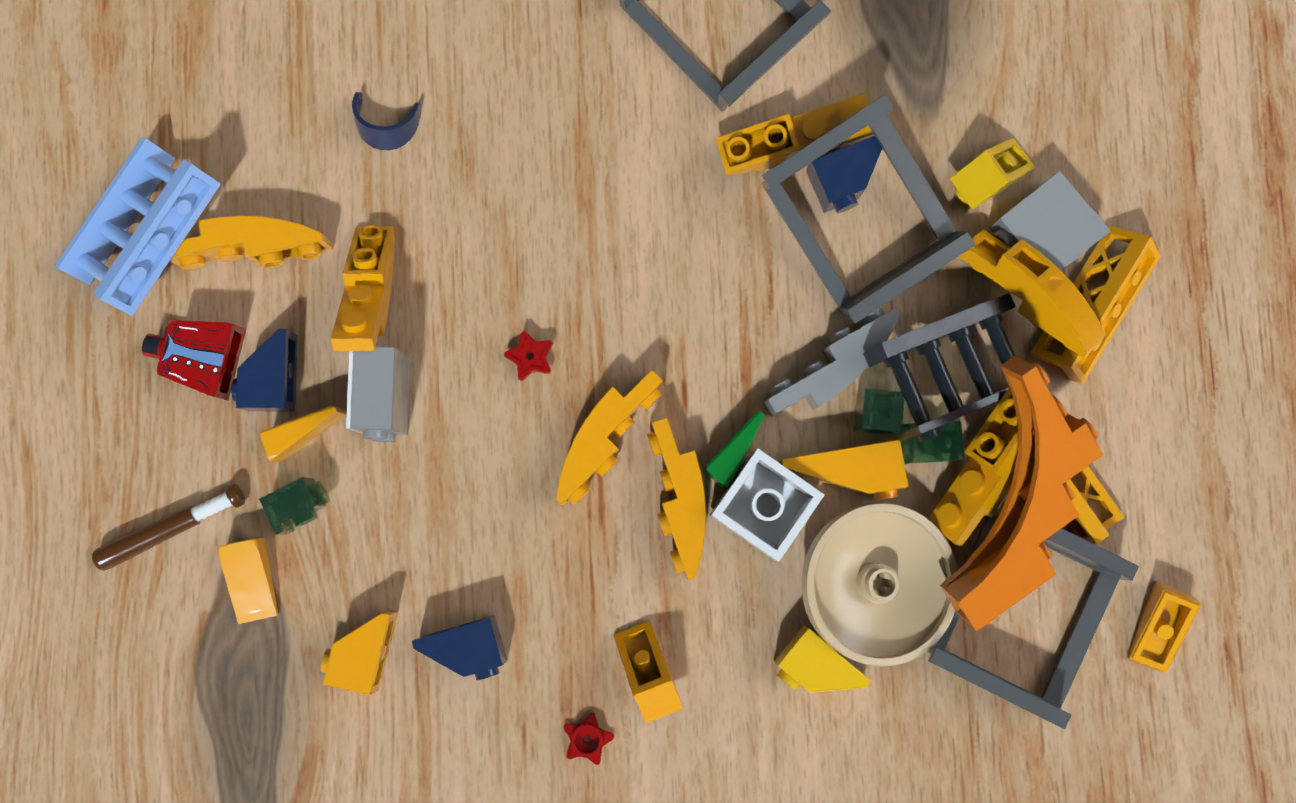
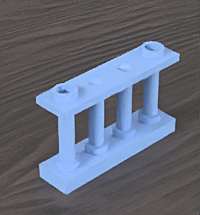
M143 136L54 265L59 270L88 285L96 278L100 283L93 292V295L131 316L134 315L221 185L184 159L176 170L171 168L170 166L176 158ZM162 180L167 184L153 203L148 199ZM140 212L145 217L134 233L130 235L126 231ZM118 245L123 249L111 267L108 268L104 264Z

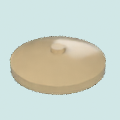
M871 503L859 505L840 513L830 520L817 534L808 550L802 571V596L806 613L822 640L846 658L862 664L880 667L904 664L929 651L949 627L955 609L940 587V584L958 570L957 564L946 538L923 515L907 507L895 504Z

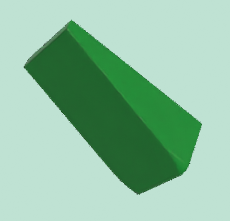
M762 412L755 413L704 467V471L724 490L729 488L765 417Z

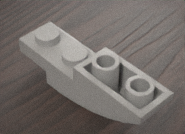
M880 308L862 319L865 326L854 332H851L849 327L828 338L831 345L823 351L829 362L827 366L823 360H820L802 371L806 378L793 385L787 379L769 390L772 397L767 399L764 404L771 416L803 398H806L812 410H815L849 386L868 367L863 353L887 341L900 316L897 308L886 314Z

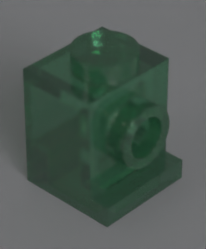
M301 477L259 499L276 535H286L294 532L293 523L296 527H300L317 519L316 511L326 507V503L330 502L328 493L320 481L315 482L314 478Z

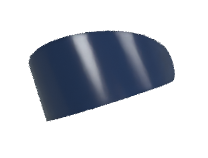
M355 92L352 110L357 130L365 143L378 150L390 151L402 147L412 139L419 125L421 103L415 102L411 114L399 124L386 127L376 126L360 117L363 98L361 92Z

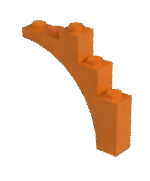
M1013 356L1001 365L1013 395L1018 421V454L1012 485L1002 511L985 540L962 567L940 584L957 614L976 632L1057 575L1048 560L1052 557V554L1043 541L1080 516L1071 501L1075 498V495L1066 481L1103 456L1095 441L1098 438V433L1092 424L1085 418L1079 420L1068 414L1063 404L1055 396L1051 395L1047 384L1050 382L1049 377L1040 365L1035 362L1028 363L1016 356Z

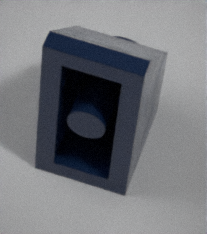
M875 136L817 158L810 163L807 175L824 213L833 209L837 213H842L858 205L857 200L865 191L882 151V147Z
M278 329L237 368V378L233 380L231 386L232 399L236 402V408L245 411L295 412L298 335L287 329Z
M495 615L412 640L413 649L463 677L475 674L476 680H482L500 673L498 667L503 666L507 662Z

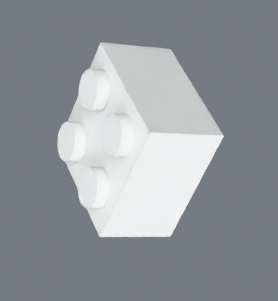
M757 448L752 452L729 488L725 491L710 513V516L765 555L779 562L825 494Z

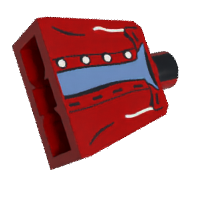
M172 320L168 324L165 337L150 333L145 336L142 344V354L146 357L159 359L157 375L206 395L229 401L231 386L235 377L246 330L228 322Z

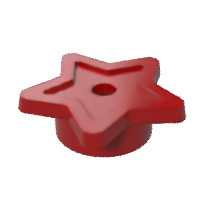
M527 331L521 332L518 346L506 351L504 357L517 365L518 379L520 381L525 380L530 374L535 372L550 374L551 368L547 361V355L553 346V342L550 340L535 341ZM528 353H533L534 357L533 359L529 360L527 359L526 355Z
M591 712L582 724L568 723L563 727L571 740L566 754L568 759L584 757L588 758L595 765H599L601 762V748L614 739L613 733L599 728L594 712ZM587 735L591 737L589 743L584 741V737Z

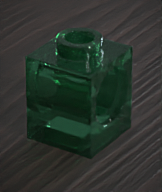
M867 388L858 392L853 432L890 436L901 433L904 411L902 392Z

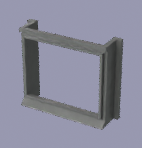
M619 0L620 7L722 112L727 109V106L730 107L831 13V10L821 0L812 8L804 0H774L796 23L723 89L639 2L640 0Z
M886 94L762 175L765 181L761 185L842 314L849 316L853 323L862 320L976 245L968 232L955 229L888 117L887 112L894 107ZM869 125L937 238V241L850 296L784 190L781 182Z
M1005 501L1002 502L1000 508H997L992 518L986 517L967 560L987 537L999 517ZM1061 528L1043 541L1049 549L1098 573L1041 697L945 650L960 617L956 610L944 635L927 652L931 654L929 662L1066 729L1072 714L1061 709L1119 580L1133 581L1139 566Z

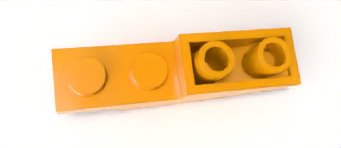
M866 92L794 117L786 114L715 138L726 176L774 168L868 106L869 102ZM868 125L839 145L872 135L873 132ZM837 145L827 153L840 149V146Z
M226 216L198 220L201 236L184 239L169 262L181 267L183 270H195L203 268L207 261L219 259L223 262H230L242 259L243 253H245L246 258L260 265V267L274 268L283 265L285 259L298 257L301 260L318 258L322 256V251L333 249L332 242L321 232L301 224L263 216Z
M366 225L355 227L342 273L345 288L331 335L333 351H375L378 336H384L393 277L394 226Z
M983 229L972 238L976 245L958 256L971 265L974 270L983 273L1002 286L1008 293L1014 294L1023 300L1017 313L1083 358L1106 335L1096 314L1075 285L1055 264L1023 239L1013 247H1010Z
M653 370L625 397L612 387L586 418L571 445L560 475L556 500L564 506L568 501L573 505L578 503L591 489L586 483L596 473L603 477L619 461L614 456L619 449L609 438L613 434L618 438L624 435L635 423L631 416L641 406L647 411L663 395L658 390L663 385V380Z
M1010 387L964 452L970 459L928 518L946 538L961 547L984 515L992 518L1012 485L1018 454V421Z
M664 418L652 422L653 432L647 434L653 455H662L666 469L659 471L665 491L667 494L674 492L676 499L662 503L664 512L658 513L657 516L664 537L672 534L677 549L670 551L676 573L685 572L687 580L696 578L703 552L706 525L705 493L695 450L679 455L668 420Z

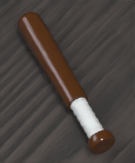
M231 484L226 487L223 494L213 497L211 500L205 501V503L194 507L189 506L95 549L92 553L93 564L102 571L111 569L199 525L202 519L212 516L220 510L222 511L232 505L235 508L244 505V494L237 484Z

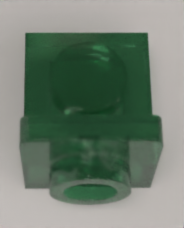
M950 421L939 426L942 434L920 443L917 436L903 441L900 439L904 464L963 460L964 445L961 422ZM916 424L898 425L899 433L916 427Z

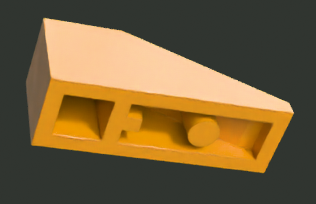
M900 440L778 461L794 474L862 495L874 493L875 501L899 497L897 489L909 487Z

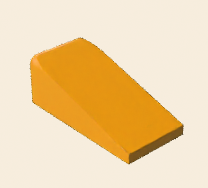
M333 405L262 430V433L259 434L268 460L271 462H282L347 415L345 409Z
M255 538L218 546L221 567L238 624L278 616L265 538Z
M1156 581L1149 594L1127 657L1167 673L1201 603L1187 592Z

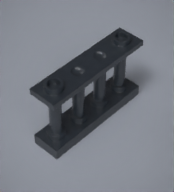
M1010 293L884 341L863 353L869 368L884 362L886 368L891 367L914 419L916 427L898 434L901 441L917 436L919 443L942 434L939 426L1002 399L1009 387L995 392L970 335L973 334L971 327L979 324L982 330H987L1001 364L1016 356L1001 324L1004 321L1002 314L1016 307ZM947 336L951 343H956L980 397L979 400L965 406L938 349L942 346L939 340ZM915 349L919 355H924L948 409V413L931 419L906 363V360L909 359L907 352Z

